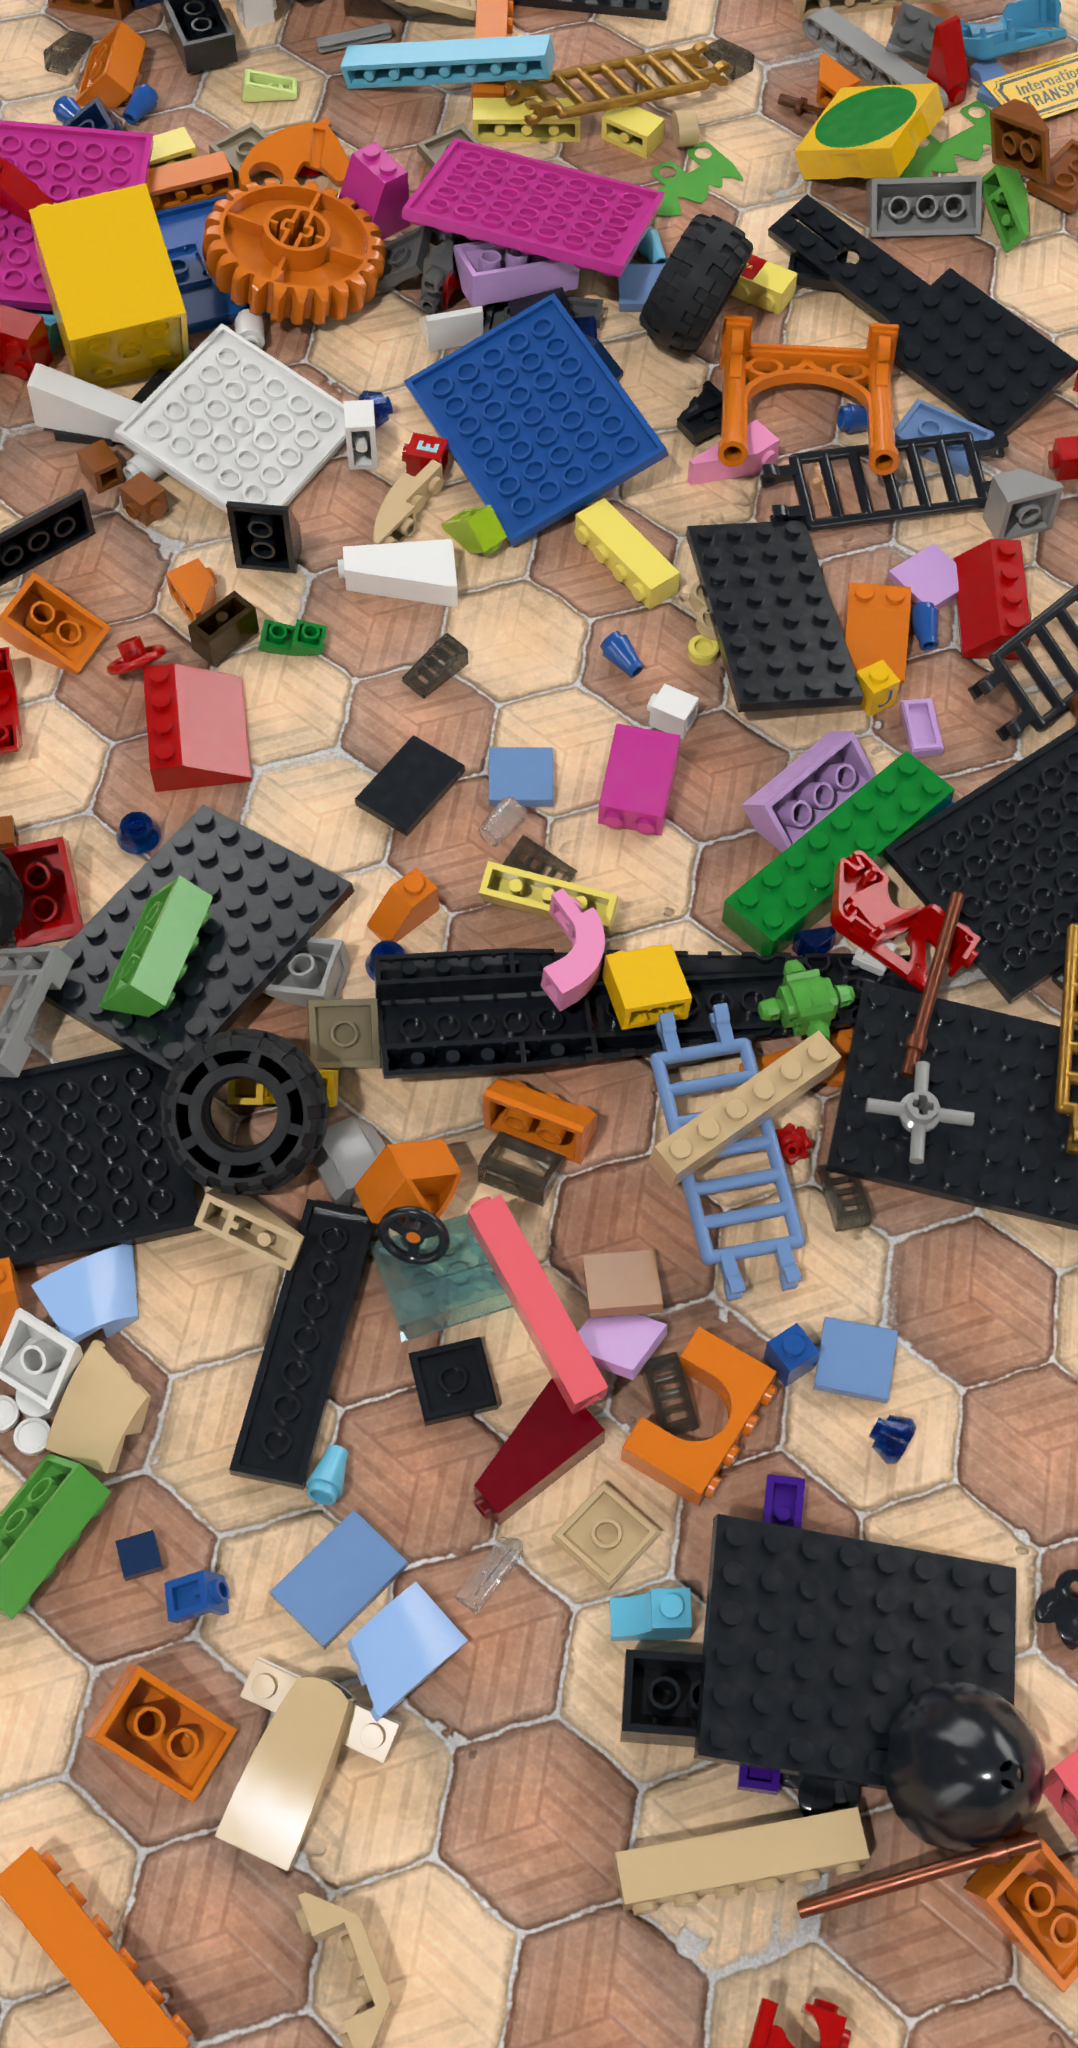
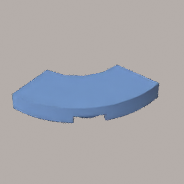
M995 59L990 61L977 60L970 67L969 75L975 78L980 85L976 99L992 108H996L1001 104L982 82L1007 74L1001 64Z

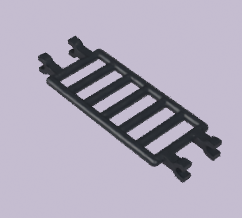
M971 432L896 440L895 447L898 449V452H906L919 505L902 507L893 472L888 475H882L890 509L873 511L860 457L869 456L868 444L794 453L789 456V465L763 464L762 466L763 475H760L762 488L772 487L782 482L794 481L799 505L788 507L783 504L772 505L773 515H770L769 519L770 522L803 520L808 531H818L985 509L992 480L985 481L979 457L1003 458L1005 456L1004 447H1008L1009 442L1007 434L996 435L986 440L974 441ZM963 444L977 498L960 499L946 446ZM935 449L948 502L931 503L918 450ZM848 459L861 513L844 515L831 461ZM819 462L832 516L815 519L802 464Z
M1078 584L989 654L988 660L994 669L967 689L974 700L982 694L986 695L991 692L1000 682H1003L1022 711L996 730L1002 741H1005L1010 736H1017L1030 723L1037 732L1044 731L1069 710L1071 698L1078 694V674L1045 626L1056 617L1078 649V626L1067 611L1070 605L1075 601L1078 602ZM1034 634H1036L1073 690L1063 699L1024 643ZM1012 651L1016 652L1052 706L1043 716L1039 714L1003 660Z

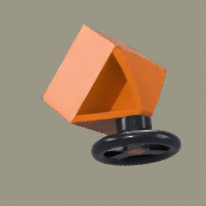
M443 1138L387 1144L353 1187L371 1223L379 1224L378 1236L383 1247L395 1258L414 1265L434 1263L446 1254L450 1245V1236L446 1226L439 1218L446 1210L457 1189L462 1175L460 1168ZM389 1228L403 1236L404 1241L408 1244V1251L403 1250L393 1242L389 1234ZM438 1235L439 1244L437 1248L429 1253L421 1254L420 1245L424 1242V1239Z

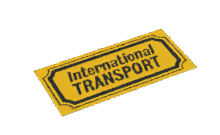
M1078 52L982 83L1001 105L1016 98L1034 105L1041 118L1045 119L1078 108Z

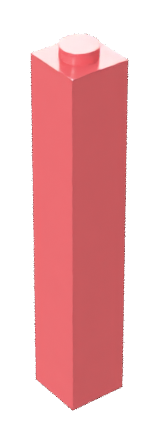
M502 1195L493 1199L489 1196L479 1199L468 1210L467 1223L572 1415L606 1398L608 1385Z

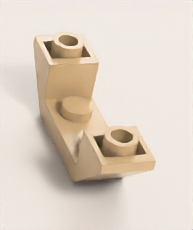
M304 1892L298 1895L302 1907L294 1910L303 1935L311 1932L313 1939L317 1943L347 1929L348 1934L342 1936L341 1940L349 1961L352 1962L356 1959L359 1961L363 1976L356 1978L361 1995L365 2004L373 2001L375 2005L343 2021L347 2032L339 2035L343 2048H376L393 2003L362 1919L356 1913Z

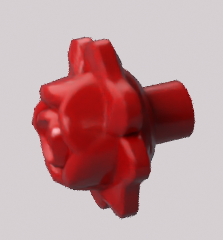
M788 1123L784 1128L775 1130L783 1160L786 1159L789 1165L795 1164L799 1159H806L808 1157L807 1149L811 1148L813 1143L807 1137L804 1127L799 1126L795 1129L794 1124Z

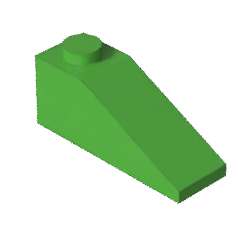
M997 164L982 177V195L1004 251L1009 253L1029 236L1028 196L1019 170Z

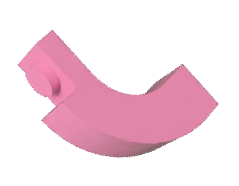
M563 888L552 893L549 913L567 935L573 948L565 957L543 968L541 987L559 1011L578 1002L591 990L599 976L605 946L604 928L594 907L582 912L579 902L575 898H570Z

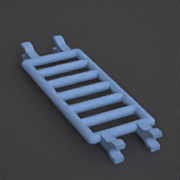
M727 1003L713 1005V1013L709 1014L710 1023L717 1038L715 1043L681 1048L673 1012L661 1013L658 1016L660 1022H656L655 1026L664 1051L653 1053L650 1057V1062L669 1136L702 1113L698 1112L679 1116L674 1097L740 1086L759 1073L751 1041L748 1038L734 1039ZM740 1053L744 1071L670 1083L666 1068L668 1064ZM772 1117L759 1125L762 1136L740 1139L715 1157L720 1158L766 1149L771 1169L696 1182L694 1173L681 1181L701 1260L705 1265L719 1263L727 1301L741 1299V1293L746 1291L736 1260L774 1253L779 1269L782 1291L796 1289L798 1287L797 1283L802 1281L792 1250L802 1248L805 1245V1237ZM775 1182L780 1202L704 1215L700 1199L702 1195ZM780 1216L785 1218L789 1236L713 1250L709 1229Z

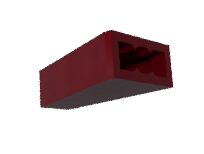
M551 1378L474 1484L476 1499L473 1503L486 1520L491 1517L498 1526L600 1447L604 1443L605 1429L587 1408L572 1415L553 1378Z

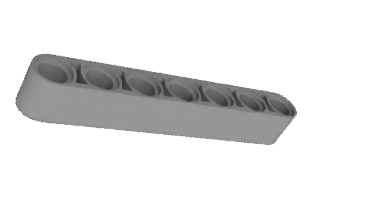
M828 6L817 10L803 19V31L811 41L873 86L935 83L896 54L886 50V47ZM938 85L945 109L948 106V96L945 90Z

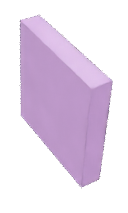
M935 543L891 569L887 577L896 586L911 587V600L915 604L919 602H932L938 610L956 599L957 592L959 591L956 563Z
M639 1314L599 1318L589 1317L578 1333L598 1368L634 1380L667 1335V1324Z

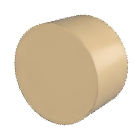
M694 108L674 110L671 116V127L675 146L679 148L698 145L699 123L696 110Z

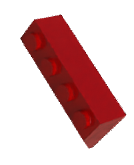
M989 539L954 557L953 561L957 566L959 587L956 595L961 658L988 659L989 654L1030 622L1021 540ZM1032 636L1024 642L1027 647L1029 646ZM1012 651L1004 660H1020L1015 651Z

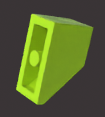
M491 505L463 509L441 524L443 530L470 554L483 553L484 556L489 555L500 548L499 542L507 538Z

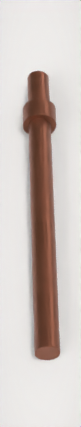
M960 892L951 893L912 1033L908 1034L904 1046L906 1055L900 1075L907 1079L914 1078L915 1064L919 1061L920 1056L924 1055L928 1039L925 1036L965 897Z
M1037 1832L1006 1841L1004 1837L987 1842L988 1846L798 1901L797 1908L801 1919L992 1863H994L995 1867L1012 1863L1011 1858L1043 1849Z

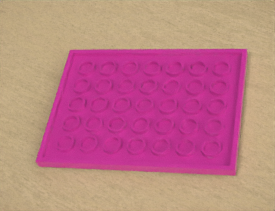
M0 120V157L15 165L54 203L139 184H147L154 143L153 134ZM0 207V304L12 308L53 311L39 266L32 224Z
M454 138L402 208V219L411 221L412 224L417 226L426 225L437 228L443 233L453 232L464 235L470 240L490 242L496 247L517 249L526 255L535 254L547 257L552 262L562 261L573 264L579 269H592L600 271L609 277H621L662 206L665 192Z

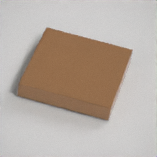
M655 1250L583 1255V1270L590 1318L663 1313V1299Z

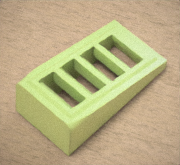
M251 69L244 70L242 101L263 102L297 99V78Z

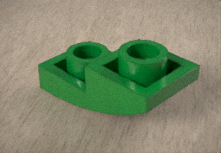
M265 619L258 651L289 656L321 655L327 626L297 619L295 626Z

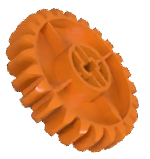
M268 178L264 179V186H259L256 182H248L244 184L243 191L232 189L226 193V199L217 200L213 206L212 213L208 214L205 220L202 255L206 261L208 275L216 279L215 284L219 291L231 293L230 301L234 304L242 306L248 303L250 304V313L261 316L264 312L270 313L271 321L282 322L284 317H289L292 324L303 325L304 319L310 318L314 324L320 325L325 324L326 316H330L333 320L345 319L347 311L351 313L360 311L364 306V302L371 301L375 296L378 279L383 277L386 247L381 239V230L378 225L370 222L371 215L368 211L362 208L356 209L357 202L349 197L337 198L338 190L329 187L324 191L319 190L318 183L307 181L303 186L298 185L297 180L294 178H286L285 184H279L276 179Z

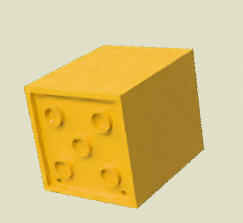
M139 184L56 204H40L34 209H29L40 270L72 376L102 388L154 375L160 368L166 371L176 370L189 356L187 313L147 184Z

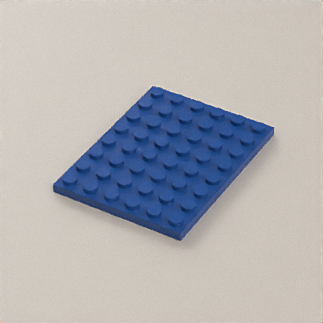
M554 293L404 380L408 391L438 436L448 439V451L483 504L491 505L512 547L668 456L666 447Z

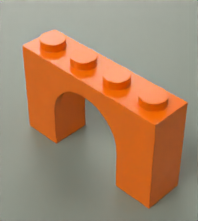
M698 1327L680 1355L678 1370L709 1387L721 1397L728 1411L729 1420L721 1432L710 1439L687 1441L670 1434L644 1417H641L622 1446L621 1451L622 1461L698 1507L705 1496L709 1499L714 1496L722 1481L718 1475L723 1466L726 1465L730 1468L741 1450L737 1446L743 1434L747 1437L752 1434L760 1418L755 1414L761 1404L768 1407L778 1390V1387L774 1385L777 1371L701 1327Z

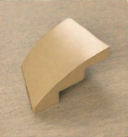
M93 1340L84 1353L65 1390L52 1423L45 1449L102 1472L113 1473L117 1469L125 1436L141 1433L151 1396L140 1384L132 1379L131 1373L123 1364H118L104 1349L106 1345L102 1341Z

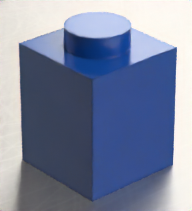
M795 1323L767 1342L763 1359L770 1368L777 1371L776 1376L787 1387L815 1368L820 1351L798 1323Z

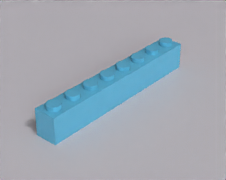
M551 34L350 45L347 46L340 67L347 89L495 82L511 79H550L556 56Z

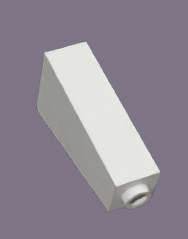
M39 363L35 364L27 384L35 426L108 438L119 443L121 442L114 438V431L141 405L139 402Z
M453 539L343 547V559L338 560L339 578H345L347 591L451 607L458 606Z

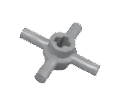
M926 1061L916 1062L914 1092L907 1094L901 1102L867 1098L865 1112L899 1116L903 1127L911 1132L909 1161L913 1164L924 1163L926 1132L933 1130L939 1122L971 1127L974 1123V1112L940 1107L936 1096L928 1091L930 1064Z

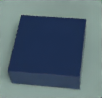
M153 1530L115 1541L125 1581L164 1570Z

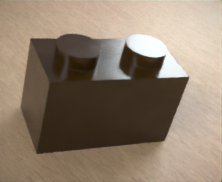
M235 590L188 625L192 650L214 667L259 632L256 607Z

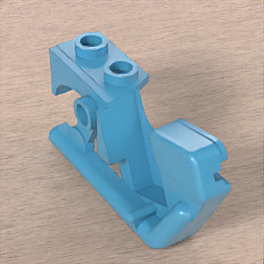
M1018 0L1007 3L1002 16H1000V20L990 24H964V19H960L965 56L981 61H990L994 58L1066 39L1067 29L1063 27L1052 30L1034 29L1040 27H1059L1060 0Z

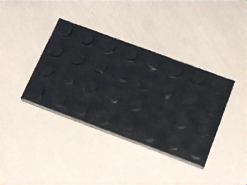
M804 521L687 526L686 538L738 713L861 705L863 693Z

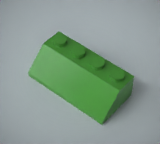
M181 875L151 895L146 901L99 1006L105 1010L150 1017L161 1009L166 1010L175 997V992L172 991L175 983L183 977L187 970L186 958L194 951L199 942V937L196 935L211 915V911L208 908L213 896Z
M48 1453L0 1513V1614L12 1620L16 1614L21 1613L29 1605L31 1595L41 1582L47 1580L53 1574L58 1560L66 1550L72 1548L78 1542L83 1528L91 1518L96 1517L105 1506V1500L111 1494V1491L82 1464Z

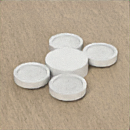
M19 1390L16 1391V1402L9 1396L0 1395V1433L8 1432L18 1423L21 1412L27 1419L19 1423L14 1431L13 1440L17 1449L28 1456H36L47 1450L45 1445L51 1429L45 1420L50 1419L56 1414L61 1400L54 1409L48 1410Z

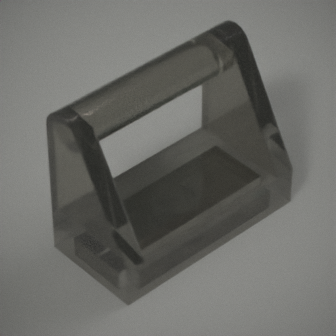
M500 1131L478 1164V1182L544 1207L563 1167L566 1156ZM504 1147L551 1166L544 1176L541 1177L497 1160Z

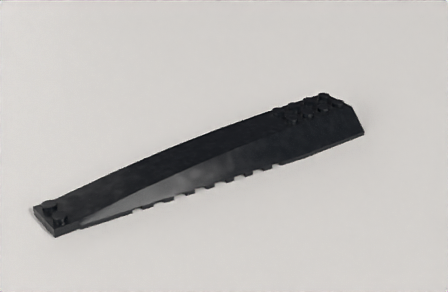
M502 948L374 955L380 1063L384 1079L525 1071L651 1054L664 1050L657 1033L656 1024L621 1030L602 978L605 955L613 954L620 950H607L606 953H603L599 976L591 990L578 1002L562 1011L557 1009L543 990L541 981L543 968L560 960L568 953L554 952V949ZM674 951L692 996L688 1018L675 1021L681 1048L717 1042L715 1031L710 1023L709 1014L713 1013V1005L727 1003L734 1039L748 1038L749 1040L794 1034L791 1027H783L780 1017L779 1020L766 1021L762 1020L758 1013V1005L761 1001L776 997L778 986H782L785 963L790 960H799L806 971L819 969L820 976L822 978H830L833 987L834 985L844 984L852 986L855 993L854 1002L837 1009L835 1019L831 1020L829 1029L854 1026L864 981L923 994L889 968L886 969L883 976H878L860 968L858 965L851 964L855 954L806 953L805 956H791V953L774 952L772 956H760L756 952H741V955H722V951H708L707 955H688V951ZM900 955V957L909 962L910 955Z

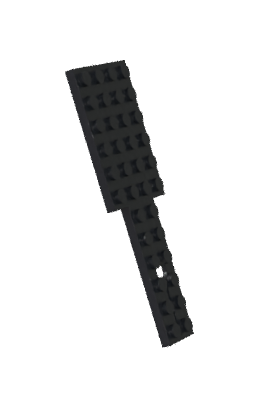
M808 194L768 228V236L795 255L820 276L828 279L832 285L884 324H899L894 364L968 421L994 432L995 436L1000 434H1007L1008 436L1078 371V361L952 268H949L935 282L929 285ZM852 251L859 256V261L856 264L845 263L841 265L837 258L843 252Z

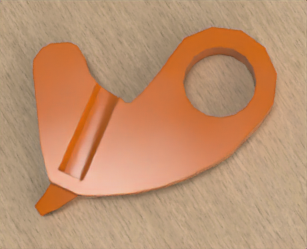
M326 117L317 123L308 122L289 126L261 140L250 150L241 164L238 172L239 189L243 191L244 184L251 182L250 176L258 171L274 173L279 177L282 184H285L286 178L296 179L303 166L322 172L336 186H342L350 161L338 138L329 127L331 120Z

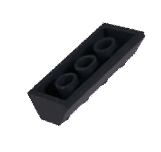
M83 488L71 491L55 499L53 502L0 530V586L96 534L87 495Z

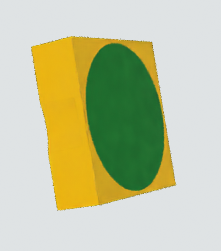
M938 84L841 87L794 151L803 180L839 179L846 177L899 178L915 156L919 145L929 136L945 113Z

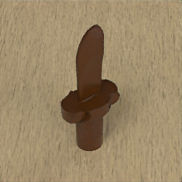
M781 93L778 99V104L793 108L795 113L802 114L804 109L822 114L826 109L807 104L808 99L804 97L799 99Z

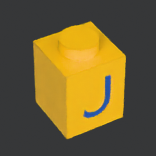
M883 659L856 672L863 693V700L860 706L869 717L896 704L901 681Z

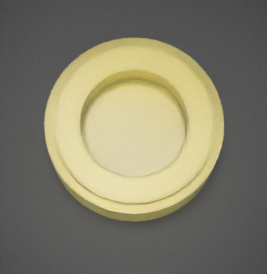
M697 635L689 641L688 657L694 664L707 666L717 660L719 655L717 640Z

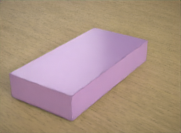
M932 698L901 701L899 709L910 754L915 758L942 756L944 746Z

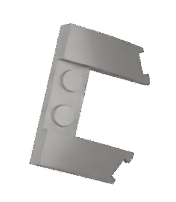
M58 946L0 948V956L2 957L0 960V985L13 987L0 1013V1077H19L32 1050V1047L24 1041V1038L31 1029L34 1017L44 1002L47 991L61 990L74 963V960Z

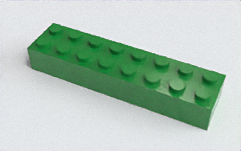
M906 750L726 898L722 922L761 956H772L774 952H783L831 912L835 867L841 858L847 859L853 852L860 850L866 853L882 869L888 863L882 856L884 848L943 811L952 802L955 789Z

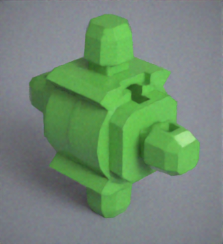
M799 960L787 961L783 971L782 986H778L776 997L765 999L758 1005L760 1018L772 1021L779 1020L780 1017L784 1028L791 1027L793 1029L794 1037L802 1035L810 1037L819 1030L829 1041V1027L831 1020L835 1019L837 1009L854 1002L855 993L852 986L844 984L834 985L833 987L830 978H822L820 976L819 969L806 971Z

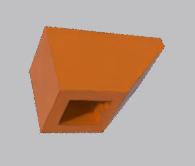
M826 53L820 54L817 76L816 102L826 108L841 87H860V79Z

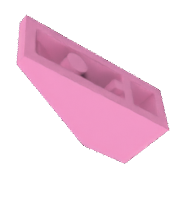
M756 419L747 425L748 457L743 464L736 467L722 464L718 459L717 443L689 460L687 482L694 485L755 475L762 471L763 464H775L778 459L780 440Z

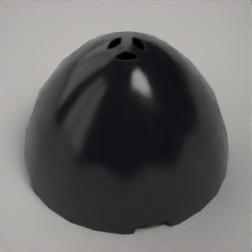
M948 1681L932 1685L915 1694L901 1708L889 1728L888 1736L890 1737L887 1763L883 1765L887 1794L896 1815L909 1831L926 1844L949 1851L969 1852L988 1846L987 1842L1004 1837V1840L1009 1839L1019 1833L1033 1817L1041 1802L1045 1785V1760L1042 1746L1033 1726L1025 1716L998 1693L983 1686L966 1682ZM1009 1761L1006 1771H1000L1003 1763ZM1018 1769L1021 1771L1020 1780L1017 1776ZM1008 1780L1011 1788L1007 1789L1001 1784V1781Z

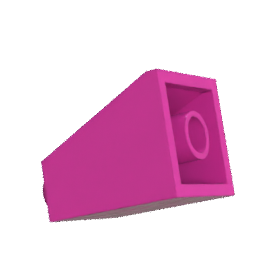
M376 142L353 152L339 199L344 197L352 198L357 202L356 209L362 208L368 211L371 215L370 222L378 225L381 230L382 240L411 226L410 221L402 219V208L409 200L408 172Z
M616 723L599 802L598 824H603L610 828L634 830L646 835L662 836L677 775L681 735Z

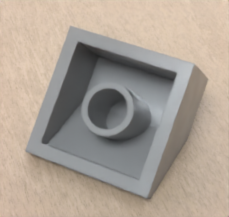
M1021 468L994 475L982 518L994 539L1012 540L1052 529L1064 487L1060 482Z

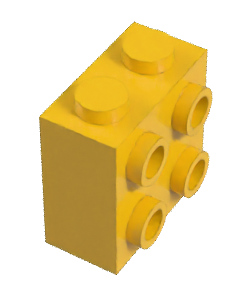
M672 944L652 945L643 949L626 952L617 951L613 954L605 955L602 978L621 1030L656 1024V1022H660L658 1016L661 1013L673 1012L675 1021L688 1018L692 996Z

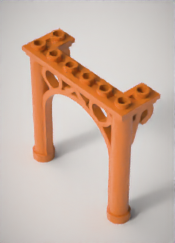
M724 315L719 369L723 370L721 440L718 443V459L722 464L736 467L743 464L748 457V402L755 394L777 385L808 383L832 387L856 398L864 406L867 413L870 469L878 475H888L898 468L899 452L895 447L891 377L899 324L870 323L866 349L751 343L753 317Z

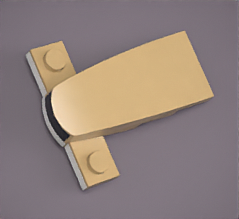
M258 1657L253 1663L240 1697L275 1714L263 1733L235 1788L215 1837L289 1871L293 1867L307 1829L312 1826L325 1786L330 1783L342 1744L379 1762L385 1763L388 1760L402 1722L387 1715L376 1722L371 1714L372 1709L358 1703L357 1699L346 1688L335 1681L316 1676L302 1677Z

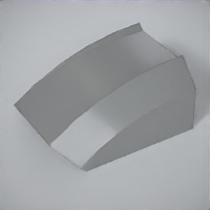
M311 937L307 944L262 993L303 1007H307L308 1000L339 999L344 982L349 974V953L344 941Z
M353 1116L327 1127L321 1148L311 1162L332 1204L346 1207L360 1202L353 1187L385 1148L384 1142L373 1126Z

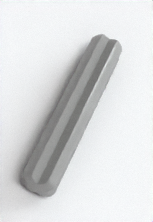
M386 22L316 38V46L318 52L323 54L346 49L350 45H364L392 38V29L390 24Z

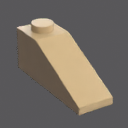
M213 1188L205 1193L194 1223L195 1226L289 1271L293 1269L305 1238L302 1234L247 1195L220 1193L221 1190Z

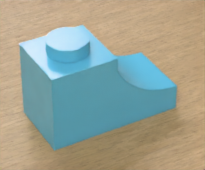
M654 1588L640 1595L610 1598L611 1641L689 1640L692 1630L690 1588Z

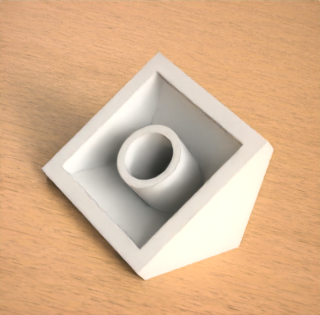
M482 306L420 317L419 323L428 352L464 346L483 334Z
M18 1308L15 1311L0 1348V1379L48 1410H52L63 1398L65 1390L83 1357L81 1346L27 1311Z

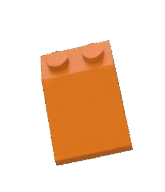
M34 572L0 615L1 638L18 650L75 675L79 674L112 628Z
M849 582L844 608L843 637L855 672L883 659L901 681L900 684H904L911 612V587Z
M128 1664L84 1736L194 1803L236 1734L237 1729L142 1667Z
M1021 1830L1019 1833L1015 1834L1007 1840L1027 1835L1030 1833L1025 1830ZM1039 1837L1043 1849L1011 1858L1012 1863L995 1867L994 1863L982 1866L963 1889L986 1917L1064 1993L1078 1977V1881L1045 1841Z

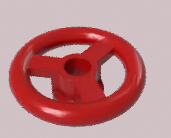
M140 636L126 639L117 644L121 657L107 666V672L110 675H119L146 666L161 658L166 653V648L161 644L144 647Z

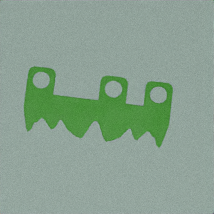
M975 101L963 107L961 113L975 125L941 143L929 134L927 136L930 140L929 145L917 148L916 152L919 154L912 158L899 178L932 177L930 171L940 173L957 172L958 167L954 155L978 161L983 153V143L991 145V109L980 101ZM971 107H981L985 110V115L981 118H975L968 113V110Z
M701 142L687 150V155L700 165L699 168L686 173L674 162L665 161L651 170V174L665 185L657 190L665 192L663 204L656 215L666 217L681 215L682 210L678 198L681 197L697 203H703L708 195V185L721 188L723 177H733L737 180H743V177L735 165L708 142ZM705 147L711 150L712 155L707 159H700L696 157L695 150ZM666 166L672 167L676 170V175L672 178H664L660 176L659 170Z

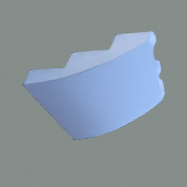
M122 1244L94 1253L47 1275L31 1285L60 1333L76 1343L99 1329L103 1331L106 1338H109L139 1319L134 1249L132 1245Z
M417 1582L413 1583L386 1605L347 1642L352 1659L358 1666L360 1683L362 1686H367L373 1703L371 1714L376 1722L400 1704L406 1695L428 1679L439 1666L468 1642L466 1637Z

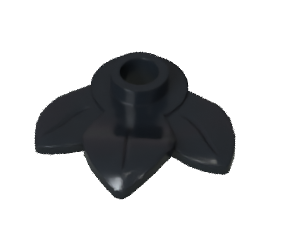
M1076 1569L1061 1573L1055 1582V1587L1041 1593L1035 1605V1621L1039 1623L1055 1622L1060 1639L1070 1650L1078 1648V1597L1072 1596L1069 1591V1587L1073 1582L1078 1583V1570Z
M781 1773V1785L798 1789V1803L804 1817L827 1813L833 1804L841 1810L858 1807L860 1787L857 1785Z

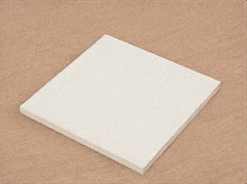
M221 323L114 431V438L226 513L227 501L288 506L346 443L344 404Z

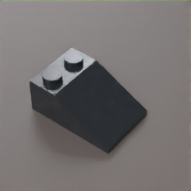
M227 501L226 508L236 568L296 573L302 549L300 525L290 507Z

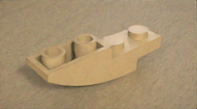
M432 459L415 477L404 472L387 493L377 514L373 532V544L401 543L406 537H410L414 533L417 526L416 513H419L425 503L433 495H437L443 487L442 464Z

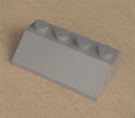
M982 176L877 178L866 181V214L870 237L981 234Z

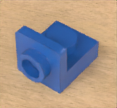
M201 1570L164 1583L168 1621L180 1623L208 1613L220 1616L229 1613L228 1599L230 1592L223 1575Z

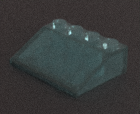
M468 1213L442 1221L449 1232V1249L440 1260L431 1264L414 1265L403 1262L392 1256L383 1247L381 1241L371 1243L370 1250L401 1342L513 1307L467 1223ZM399 1234L391 1237L397 1246L408 1251V1244L404 1241L402 1235ZM438 1235L424 1239V1242L420 1245L421 1254L429 1253L437 1248L439 1244Z

